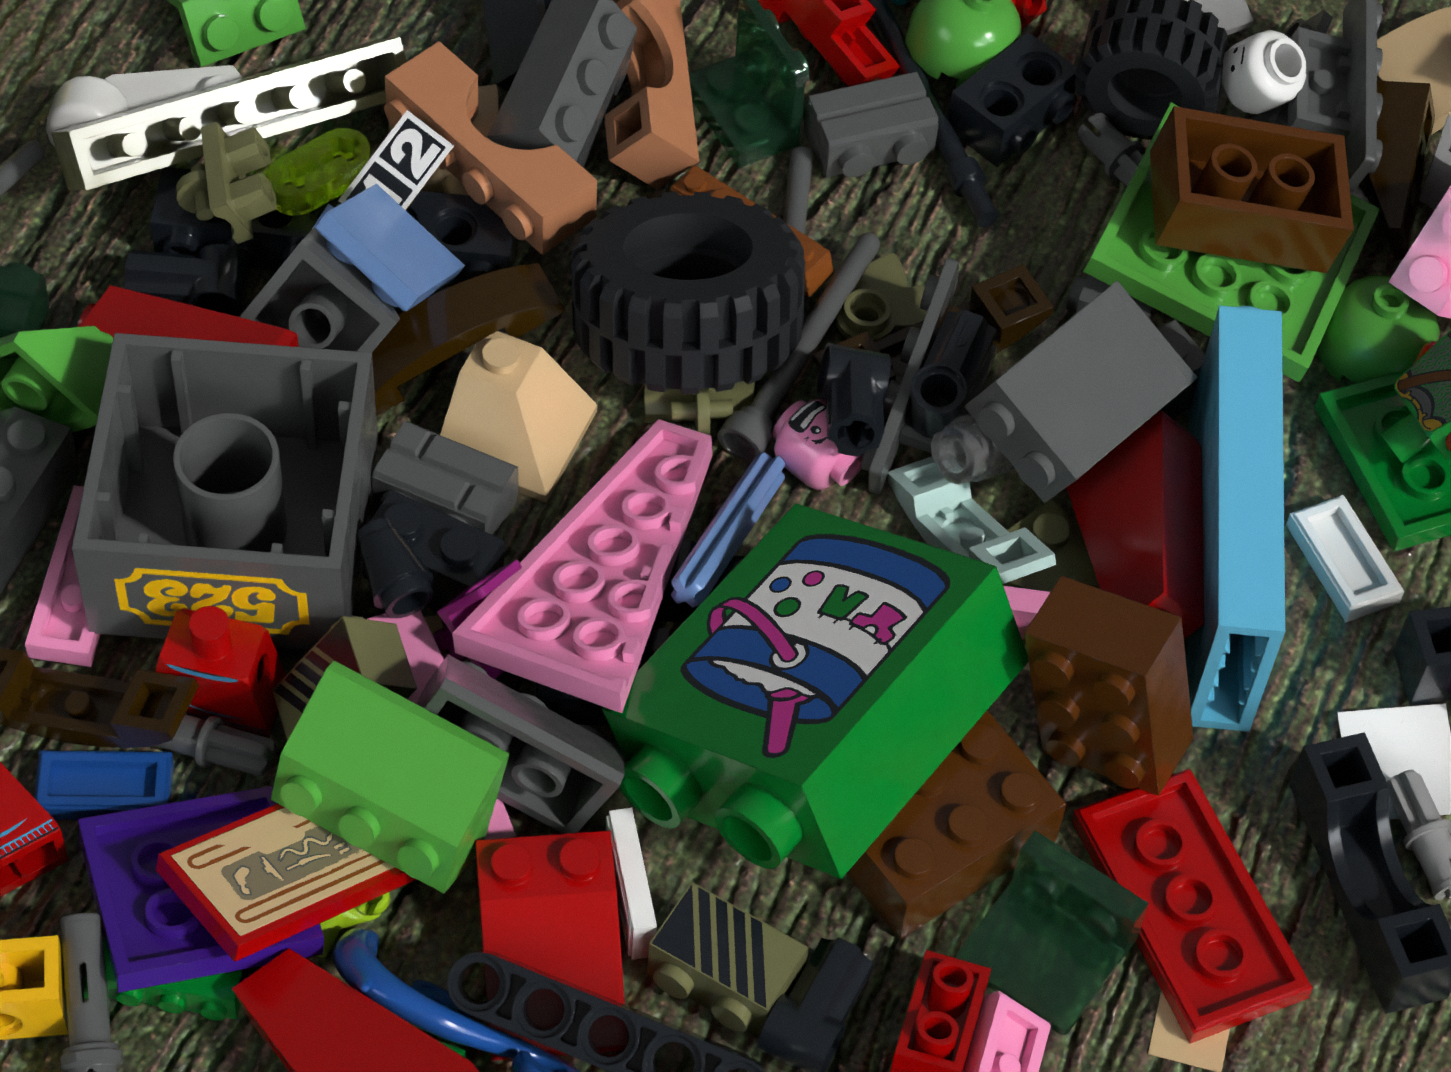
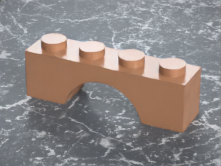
M613 0L637 27V32L627 72L632 97L604 115L608 157L610 162L653 188L659 189L699 162L680 0Z
M440 41L385 76L386 104L384 111L393 128L408 110L454 145L438 168H446L463 183L465 190L475 202L481 205L486 204L501 217L506 228L515 238L519 240L525 239L543 255L596 218L597 179L558 145L532 150L508 148L487 139L474 127L473 122L479 114L478 75Z

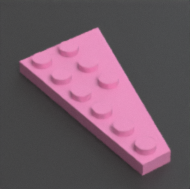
M658 419L520 562L522 568L494 589L452 633L455 653L622 713L713 456L711 436Z

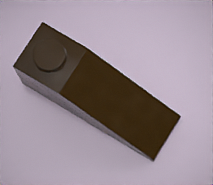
M1377 80V93H1380L1383 97L1382 110L1377 121V139L1382 141L1383 150L1376 171L1373 174L1367 173L1364 179L1374 206L1380 208L1378 217L1394 259L1403 260L1409 249L1435 112L1430 83Z

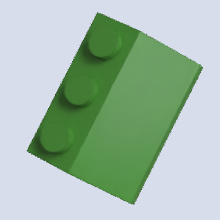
M333 661L325 670L281 752L270 800L343 838L351 845L361 848L387 862L410 877L418 879L445 894L476 856L475 840H485L509 753L348 667Z

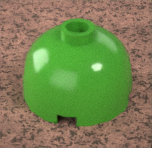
M920 0L910 17L905 44L912 59L928 75L938 80L942 72L949 77L957 78L958 82L955 87H959L1021 38L1020 16L1012 0Z
M1368 275L1346 284L1317 348L1318 357L1329 374L1340 382L1343 376L1350 381L1359 383L1392 373L1404 372L1412 366L1425 344L1439 341L1440 330L1437 315L1390 284L1391 275Z

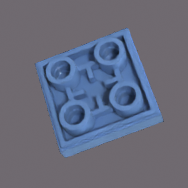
M377 183L326 212L315 226L317 231L327 240L326 245L329 251L338 260L354 265L371 280L373 291L382 301L391 306L400 307L406 312L453 281L465 266Z

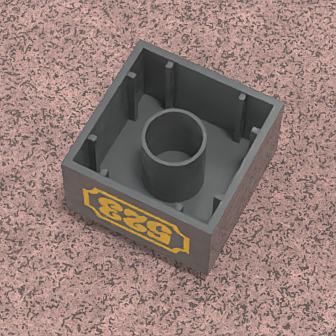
M114 333L72 545L89 632L166 639L177 610L186 608L196 611L201 607L215 606L224 610L228 618L258 624L266 628L275 647L311 650L342 616L352 617L361 564L360 545L356 539V534L367 521L378 444L372 353Z

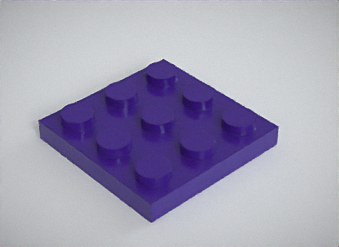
M273 786L78 819V837L97 912L101 916L102 932L118 993L264 966L288 948L304 958L323 955L324 936L320 924H317L234 962L155 870L159 853L277 804L270 800Z

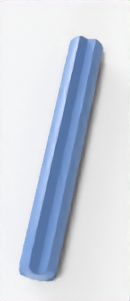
M763 452L753 459L671 580L674 587L671 597L677 604L686 602L694 608L706 599L784 481L785 475L782 470L786 464L779 455L772 458Z

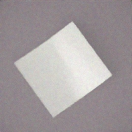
M1446 703L1337 712L1341 737L1365 732L1386 782L1401 772L1414 770L1422 776L1439 814H1451V732ZM1389 797V820L1400 819Z

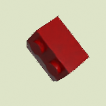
M611 830L475 840L482 950L500 953L625 1004ZM483 963L486 1001H490L496 996L500 981L495 969ZM549 989L535 990L528 998L526 1007L528 1016L536 1025L545 1028L554 1027L563 1019L564 1003L561 997L554 991ZM601 1016L592 1024L591 1039L595 1047L600 1051H622L627 1047V1026L617 1016ZM488 1022V1026L519 1038L556 1056L568 1055ZM490 1053L491 1061L512 1060Z

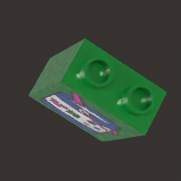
M795 503L636 672L623 712L619 713L605 707L602 710L619 747L623 749V755L627 761L624 765L625 775L619 787L633 807L650 821L662 827L672 829L678 827L688 817L718 829L723 838L735 851L757 866L775 869L787 857L842 879L1029 661L995 565Z

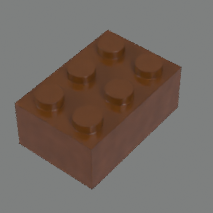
M1173 106L1150 150L1155 245L1327 273L1354 230L1344 136Z
M1061 576L1024 632L1042 751L1062 765L1069 767L1080 766L1107 776L1121 787L1128 789L1139 788L1159 796L1194 738L1182 617Z
M987 710L846 874L897 938L901 940L1056 842L1066 802Z

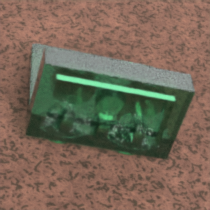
M739 0L735 56L689 73L692 102L738 169L799 145L801 122L805 118V106L803 103L805 83L809 80V68L805 57L799 49H792L783 37L773 12L769 9L764 10L758 0Z
M1034 831L1020 849L1011 883L958 950L955 958L991 968L987 987L995 992H1002L1049 1022L1050 1028L1058 1034L1067 1035L1137 940L1149 903L1039 832Z

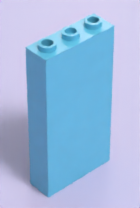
M1219 305L1188 413V432L1199 441L1202 454L1204 625L1186 638V667L1192 726L1250 732L1285 634L1282 311L1262 310L1251 306L1231 307Z

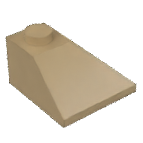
M497 331L476 343L460 370L440 435L518 466L519 493L547 503L597 413V404L542 347Z

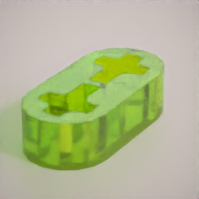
M337 128L326 132L273 162L267 171V179L271 182L276 195L277 211L290 216L303 215L344 194L371 158L370 143L366 136L350 128ZM292 182V184L284 186L285 183ZM305 184L304 187L297 189L298 186H302Z

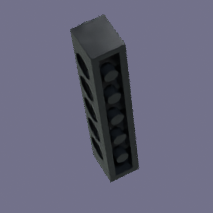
M164 167L161 171L150 220L154 252L197 255L198 251L204 246L226 244L242 250L248 256L251 262L249 270L277 271L298 244L312 230L327 205L329 204L335 208L342 204L338 200L350 184L267 177L276 195L277 210L252 219L254 238L237 244L232 238L231 224L225 219L214 216L210 220L202 221L196 217V213L186 211L179 206L176 199V184L181 177L190 173L191 169ZM420 191L406 209L415 220L465 265L455 279L444 287H451L482 274L514 267L518 239L508 231L502 218L486 204H478L469 195Z

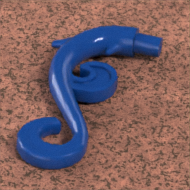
M350 929L338 939L333 952V959L340 976L349 986L410 1024L448 1041L512 1059L513 1072H580L571 1063L559 1056L470 1018V1014L456 1007L446 989L431 982L418 979L411 986L403 982L376 958L380 943L378 935L373 930Z

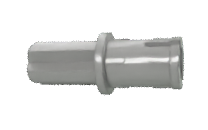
M1414 770L1401 772L1390 778L1387 784L1389 786V797L1407 833V836L1403 839L1404 846L1407 850L1414 851L1427 877L1426 879L1434 899L1442 900L1445 896L1451 898V821L1447 819L1442 820L1420 774Z

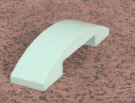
M934 455L888 472V483L897 500L928 545L995 565L1002 584L1056 565L1055 553L1027 528L1024 527L1010 533L977 504L971 497L969 477L946 456Z

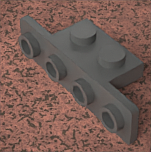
M1349 0L1343 10V38L1298 27L1291 37V40L1303 51L1306 60V80L1296 97L1288 102V126L1344 136L1349 187L1352 192L1355 191L1367 173L1373 174L1376 171L1383 150L1382 141L1377 139V121L1383 104L1382 95L1377 93V75L1383 59L1382 49L1377 47V31L1382 20L1383 7L1382 4L1377 3V0Z
M947 258L941 276L930 274L925 285L920 309L926 310L927 314L921 329L911 327L907 334L900 361L907 363L908 366L902 382L891 380L885 394L883 414L888 417L880 446L879 448L865 451L863 455L861 469L869 471V492L881 495L887 474L890 471L900 443L939 456H946L951 460H959L973 420V416L966 408L960 428L956 433L943 439L936 440L922 436L916 432L909 419L913 377L919 369L923 368L947 315L957 287L959 261ZM993 344L967 404L984 390L996 356L997 345ZM938 395L929 396L924 399L926 403L935 407L951 404L950 400Z

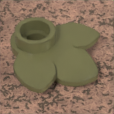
M895 253L886 254L872 261L853 291L845 299L844 305L837 314L836 323L840 333L846 339H849L867 331L872 340L876 341L892 334L894 330H902L923 321L927 311L920 309V303L925 286L908 287L905 271ZM832 260L834 274L821 286L822 292H824L842 262Z

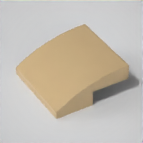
M1451 6L1416 18L1377 39V47L1381 48L1383 52L1381 68L1377 75L1378 81L1430 83L1435 112L1432 135L1444 127L1447 116L1451 115Z

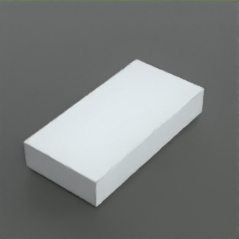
M1344 495L1290 513L1286 524L1288 530L1345 622L1400 603L1404 594L1403 588Z
M631 807L609 811V816H606V831L611 830L618 910L627 954L631 956L632 960L647 958L649 943L657 933V923L633 809Z

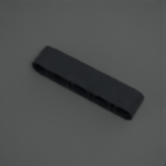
M480 950L468 953L457 960L449 971L447 980L449 996L456 1007L465 1013L609 1072H659L655 1065V1053L659 1047L673 1041L684 1044L693 1053L695 1064L691 1072H728L736 1068L747 1069L750 1072H767L761 1062L748 1054L494 951ZM473 963H486L493 967L499 976V990L490 1001H476L468 996L464 990V973ZM535 990H552L563 1000L565 1011L563 1019L558 1025L549 1028L540 1027L533 1023L528 1016L526 1008L528 998ZM601 1016H617L628 1027L629 1043L622 1051L614 1054L603 1053L593 1044L590 1034L591 1027L594 1021Z

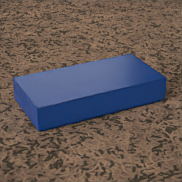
M39 751L34 798L54 820H78L80 818L171 803L173 755L172 752Z

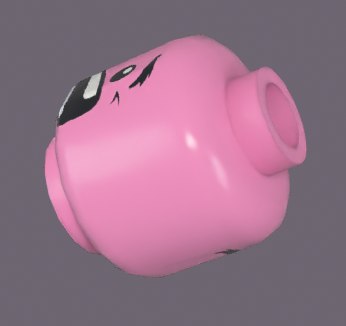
M815 399L807 403L803 400L797 401L778 419L772 433L773 439L776 440L774 446L775 457L779 455L786 464L785 468L806 486L815 490H823L836 482L843 486L849 483L860 471L862 455L856 457L840 454L835 443L827 439L826 400Z

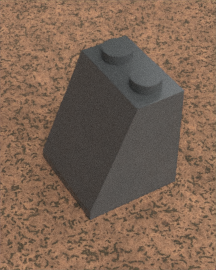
M1115 281L964 407L978 422L982 432L992 439L1016 468L1021 479L1046 503L1081 477L1198 377L1122 285Z

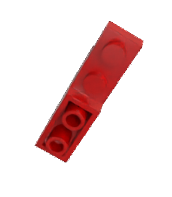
M752 0L756 9L767 17L773 26L793 20L804 38L817 48L833 67L837 77L849 87L893 77L900 67L865 25L876 11L875 7L868 0Z
M925 951L890 1072H963L991 968L933 951Z

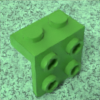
M166 0L178 8L194 62L201 67L306 29L298 0Z

